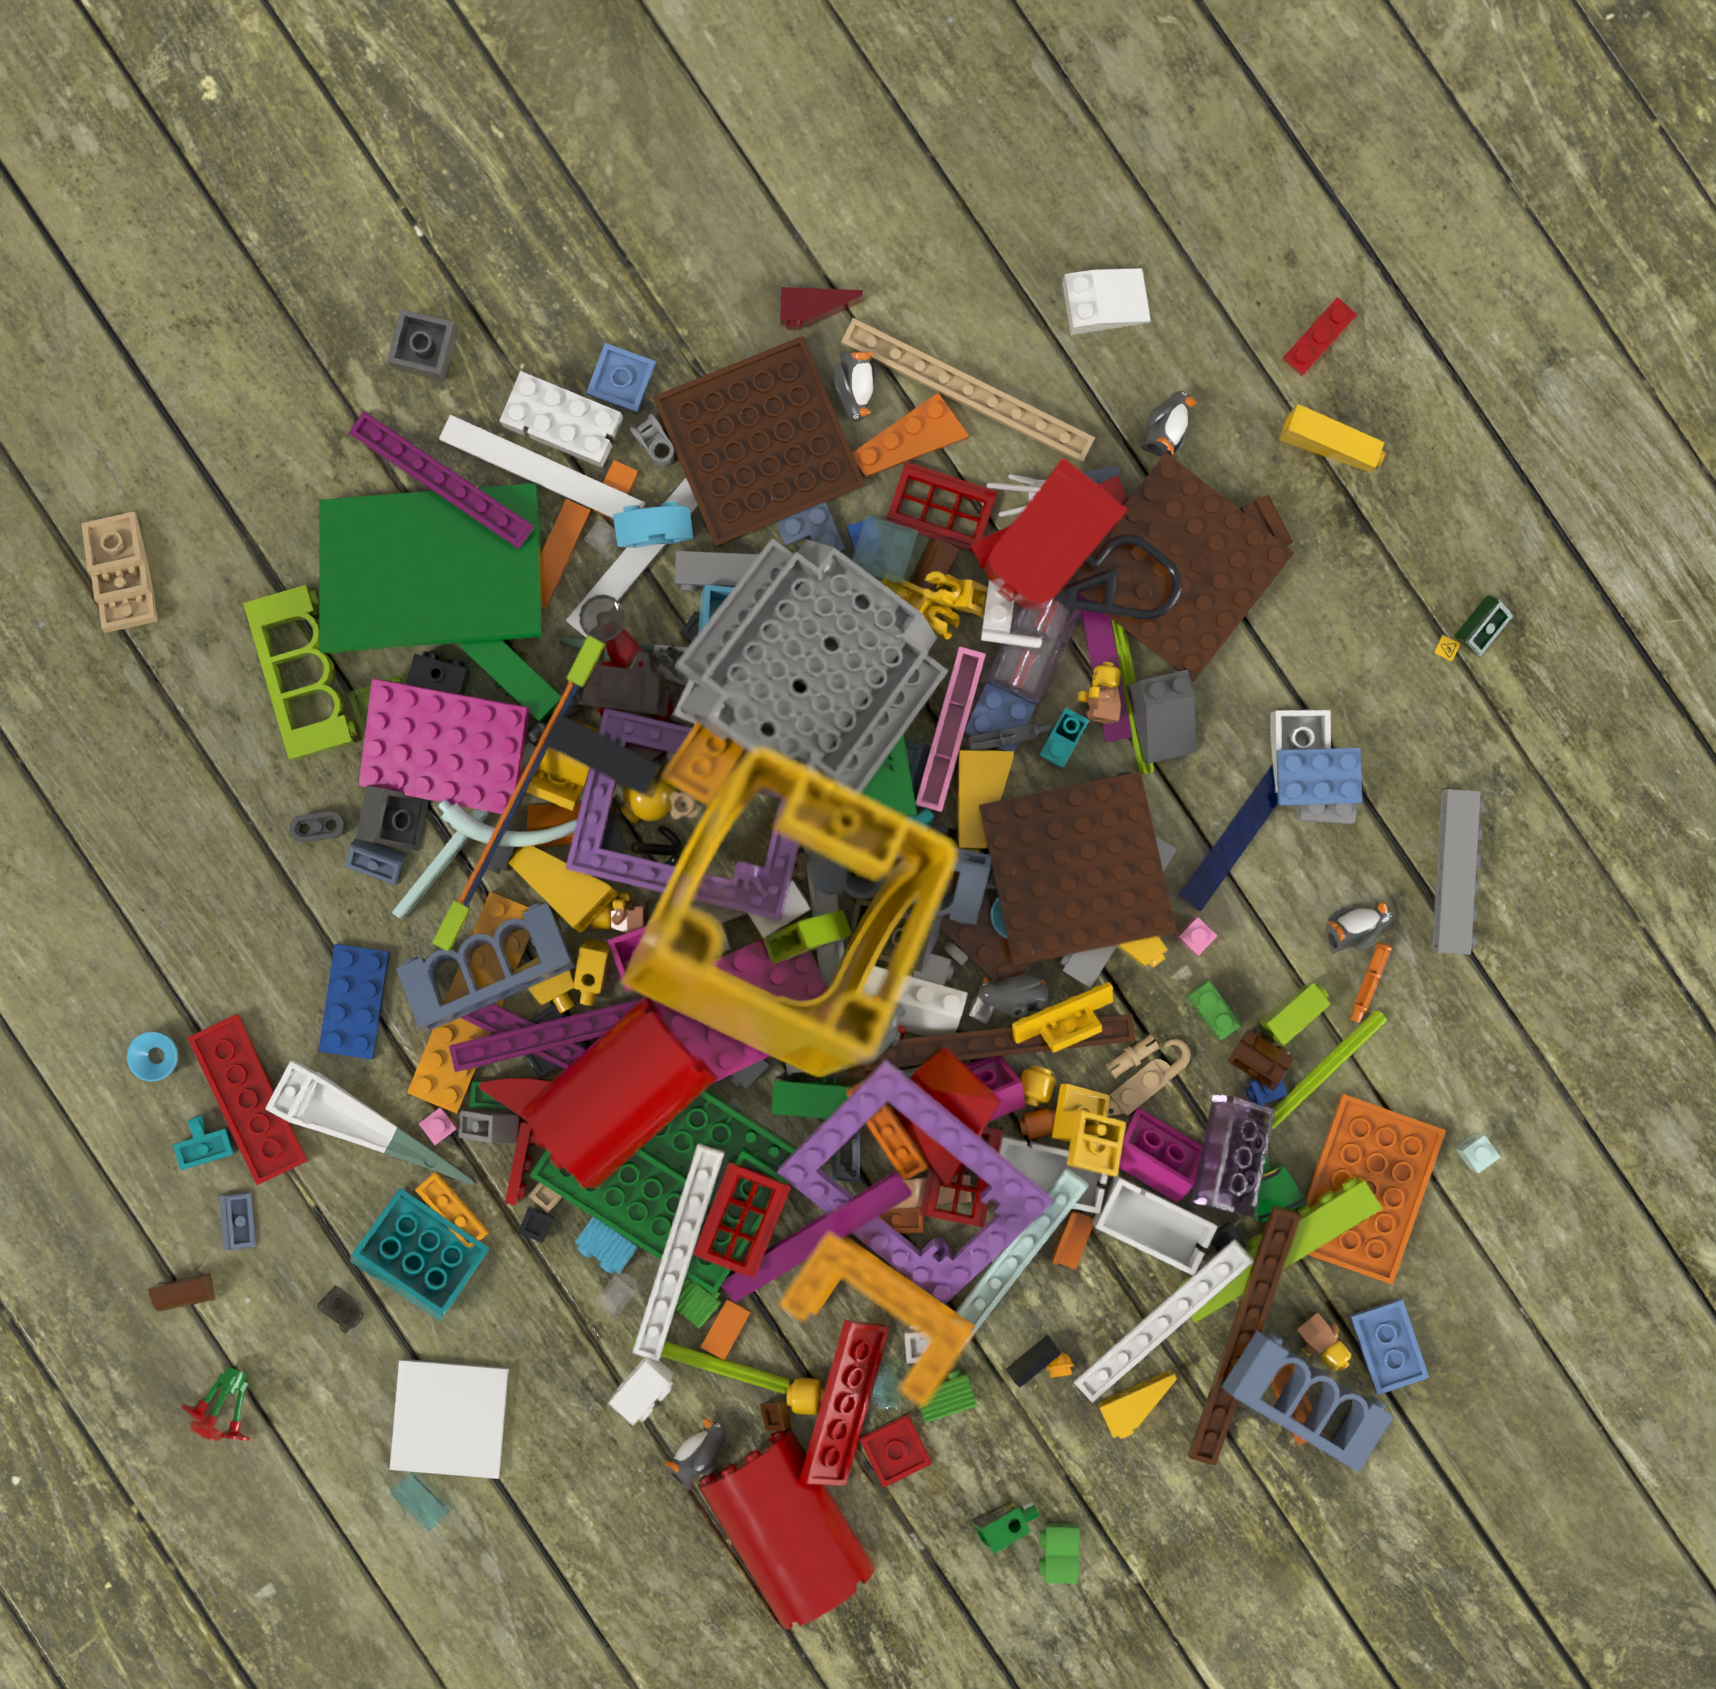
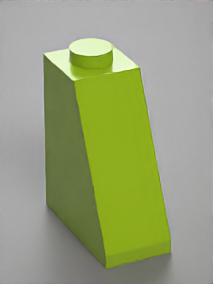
M839 910L799 921L763 938L771 962L775 964L834 944L851 936L852 932L844 911Z
M1308 982L1261 1018L1258 1023L1274 1043L1284 1046L1330 1005L1326 999L1329 997V994L1321 984L1315 985L1313 982Z

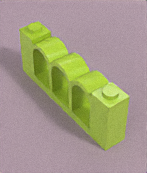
M303 585L243 603L288 759L297 761L357 743L355 737L359 735L357 725L354 720H350V717L344 715L346 707L342 695L336 689L329 687L335 676V666L331 658L325 653H320L319 621L313 617L319 614L317 607L319 606V595L317 591H313L311 587ZM297 620H308L313 627V637L309 644L303 648L275 656L268 629ZM308 656H318L324 665L321 679L312 685L286 692L278 665ZM319 692H328L334 700L335 708L333 714L322 722L297 729L289 701Z

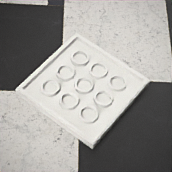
M400 1359L390 1470L499 1479L509 1368Z

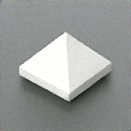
M977 995L971 1000L969 1015L986 1024L995 1008L981 1002Z

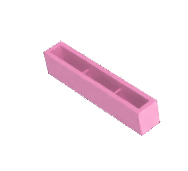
M963 647L958 649L915 804L917 807L928 808L938 813L942 812L986 654Z

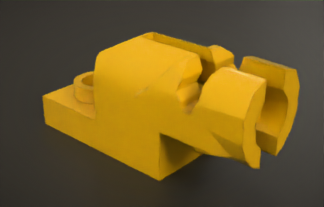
M889 572L881 580L883 585L921 612L936 635L944 639H949L952 636L947 631L948 625L955 628L958 627L960 623L959 614L953 612L949 607L927 598L924 595L923 588Z
M931 572L927 575L925 580L937 584L936 588L940 589L938 592L923 589L924 595L927 598L957 611L974 613L984 618L988 587L974 580L957 579L941 572Z

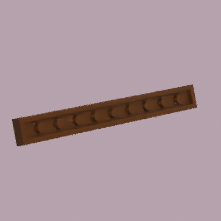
M1132 1014L1097 1018L1102 1024V1032L1063 1049L1135 1041ZM1013 1027L899 1039L895 1046H889L877 1059L870 1064L864 1065L865 1071L876 1070L885 1060L895 1068L923 1065L941 1049L946 1047L959 1060L1050 1051L1051 1049L1041 1034L1016 1043L1013 1037Z
M1276 1205L1272 1206L1188 1453L1190 1459L1212 1465L1217 1464L1238 1399L1230 1395L1222 1385L1256 1331L1262 1332L1301 1218V1214L1298 1211Z

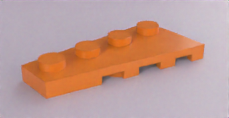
M937 393L855 450L852 454L859 470L867 478L896 467L905 461L914 460L922 457L924 454L940 450L958 441L966 440L969 438V435L940 394Z

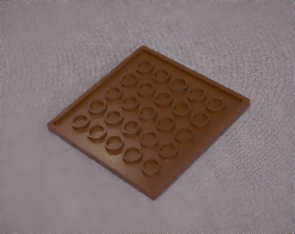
M803 336L653 396L654 403L715 548L865 487L864 480Z
M1165 452L1124 505L1128 511L1114 528L1109 530L1091 553L1095 557L1100 549L1112 538L1130 534L1144 538L1174 562L1181 575L1182 590L1178 601L1168 613L1151 620L1119 615H1105L1178 672L1188 670L1190 680L1194 682L1293 556L1294 552ZM1132 544L1120 545L1113 549L1097 569L1082 563L1065 583L1069 585L1106 570H1117L1119 574L1114 604L1142 610L1158 608L1167 600L1172 591V578L1168 570L1143 549ZM1106 583L1078 594L1086 600L1103 602Z
M1141 771L979 805L1013 967L1177 932Z

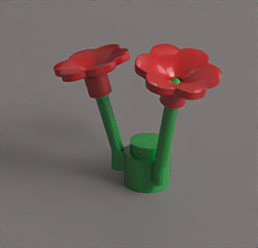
M227 1367L224 1374L220 1373L216 1383L205 1398L200 1399L196 1406L183 1404L181 1406L182 1409L195 1419L201 1421H191L190 1430L205 1439L220 1441L221 1437L249 1441L250 1437L240 1432L241 1422H239L244 1394L248 1383L244 1382L247 1375ZM220 1387L222 1392L211 1414H208L206 1417L204 1412L210 1405L209 1401ZM238 1390L233 1421H230L229 1430L221 1432L214 1428L218 1420L216 1416L227 1394L235 1395Z

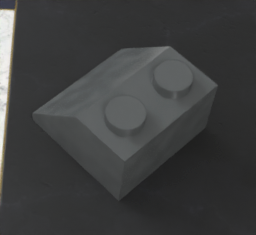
M366 786L356 839L419 851L429 800L408 796L398 791Z

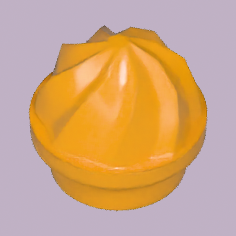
M1061 1352V1355L1047 1365L1046 1369L1050 1371V1377L1054 1378L1072 1375L1071 1367H1074L1070 1357Z

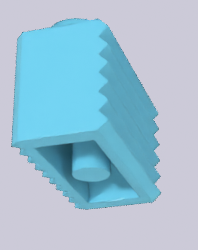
M594 1217L591 1218L575 1241L579 1245L577 1250L588 1258H591L593 1255L601 1261L599 1265L611 1274L614 1271L620 1274L639 1247Z

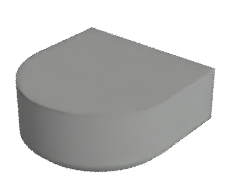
M948 941L942 947L961 966L969 960V957L951 941Z

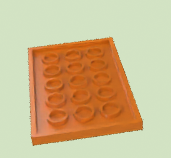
M1341 1093L1305 1196L1306 1205L1312 1207L1319 1202L1318 1198L1328 1191L1334 1193L1343 1188L1341 1184L1353 1176H1356V1178L1363 1176L1383 1209L1308 1255L1393 1285L1446 1130Z

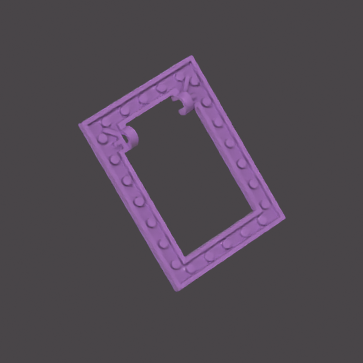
M605 708L599 734L604 737L607 732L612 734L610 740L614 742L617 737L622 739L620 745L624 747L626 742L676 754L692 729ZM747 750L735 768L750 754ZM590 768L566 869L663 892L675 868L674 866L601 849L617 782ZM758 789L757 793L781 798L777 813L778 817L785 799L769 791ZM773 830L764 868L737 862L733 880L703 874L691 899L781 921L800 843Z
M885 1060L779 1166L777 1173L827 1213L854 1197L819 1168L886 1101L890 1102L986 1181L989 1186L980 1194V1200L985 1204L991 1199L995 1202L994 1212L997 1215L955 1255L952 1254L950 1245L940 1237L932 1239L920 1251L879 1216L852 1232L909 1280L946 1304L1052 1205L1053 1198ZM937 1250L940 1252L941 1257L935 1253Z

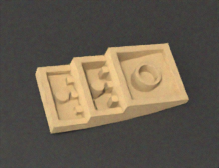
M133 511L81 523L87 572L92 577L94 600L99 605L102 630L108 633L157 622L158 616L150 570L136 513Z

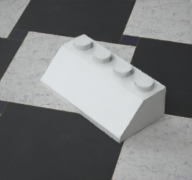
M874 966L861 994L873 999L877 995L888 969ZM907 975L896 1000L906 1011L903 1017H899L898 1025L904 1026L907 1032L925 1037L956 1033L968 993Z

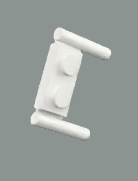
M989 579L981 640L1039 648L1042 643L1039 637L1010 633L1014 600L1009 602L998 593L1000 588Z

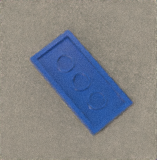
M334 944L318 1052L374 1059L390 957L389 951Z

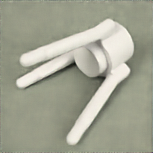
M1009 474V479L1031 485L987 483V487L1029 492V500H1031L1046 480ZM1026 506L1000 512L999 517L1019 514Z

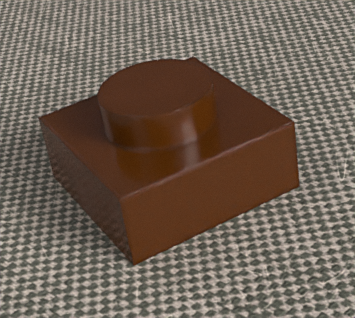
M786 1400L766 1401L760 1404L766 1431H784L792 1427Z

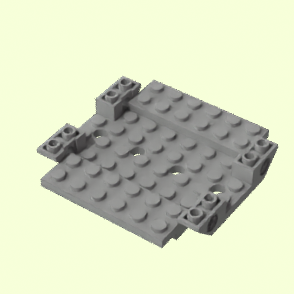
M773 538L675 665L676 669L699 685L694 687L679 708L721 740L725 741L729 737L749 753L756 749H768L858 795L947 674L948 670L927 655L928 650L938 637L921 612L836 548L807 539L800 549L793 554ZM864 597L868 601L869 607L867 609L858 608L855 604V598ZM828 638L835 640L838 649L833 652L828 651L824 647V640ZM794 681H802L806 685V693H796L792 688V683ZM765 723L772 725L775 730L774 736L765 737L762 735L760 726Z

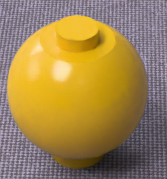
M661 779L653 797L650 798L624 786L623 800L625 804L621 811L633 823H637L640 819L644 821L660 820L671 812L672 802L669 797L673 792H677V789Z

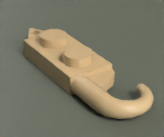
M1180 1039L1168 1040L1164 1043V1046H1178L1182 1051L1180 1059L1171 1066L1161 1059L1150 1060L1109 1093L1111 1097L1108 1110L1113 1109V1112H1108L1107 1116L1120 1114L1128 1116L1185 1069L1191 1059V1051L1187 1043Z

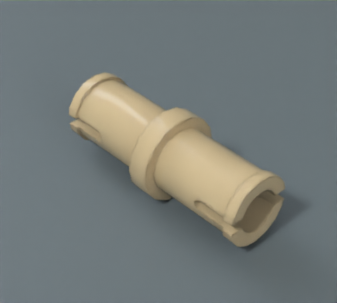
M1151 1034L1134 1046H1127L1124 1049L1125 1052L1105 1064L1108 1071L1119 1066L1110 1073L1114 1079L1133 1065L1137 1067L1141 1064L1140 1061L1160 1049L1157 1042L1146 1047L1154 1040Z

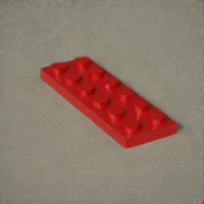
M236 1014L188 1037L191 1048L256 1185L307 1162L308 1159L291 1123L266 1110L275 1089L240 1015Z
M844 1320L800 1480L806 1484L846 1486L890 1327L877 1323Z

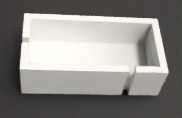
M520 371L499 421L504 428L524 436L528 434L533 440L604 468L612 449L610 440L605 437L608 435L609 439L615 441L624 418L619 411Z
M1001 1136L998 1153L1046 1193L1065 1168H1068L1089 1184L1088 1188L1072 1208L1100 1214L1105 1189L1097 1185V1181L1106 1184L1107 1175L1067 1166L1069 1148L1030 1141L1029 1146H1027L1025 1139Z
M1120 1176L1113 1177L1103 1197L1100 1214L1096 1213L1091 1222L1095 1228L1193 1276L1205 1254L1195 1247L1196 1243L1198 1242L1201 1246L1208 1248L1218 1227L1212 1221L1142 1187L1140 1188Z

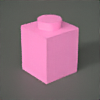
M1193 917L1175 937L1194 955L1199 956L1217 935L1199 917Z

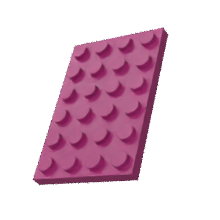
M374 678L371 683L359 786H373L398 791L408 796L438 802L447 799L453 805L458 803L459 806L503 814L521 778L530 707Z
M763 939L712 963L713 966L777 997L783 996L795 1001L816 999L827 988L811 951L772 964ZM651 999L655 1006L664 1014V1017L661 1019L694 1057H701L717 1075L718 1079L714 1082L770 1056Z

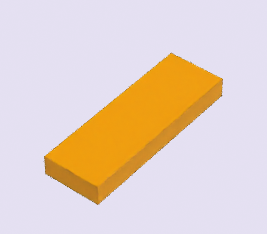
M435 1171L415 1189L432 1210L478 1241L482 1240L489 1233V1230L438 1172ZM450 1230L468 1248L474 1247L472 1243H468L463 1237Z

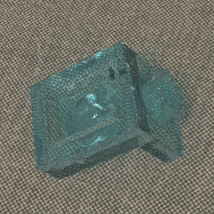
M879 1365L871 1394V1402H875V1406L883 1410H890L891 1407L897 1409L899 1405L898 1398L885 1394V1392L890 1393L894 1376H890V1367Z

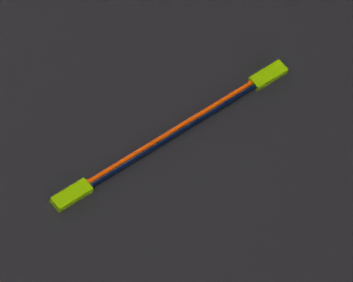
M590 636L587 637L566 678L569 680L568 686L461 897L453 901L432 942L436 946L446 951L451 950L471 910L469 903L549 748L545 745V742L559 714L565 716L577 690L585 686L606 644Z

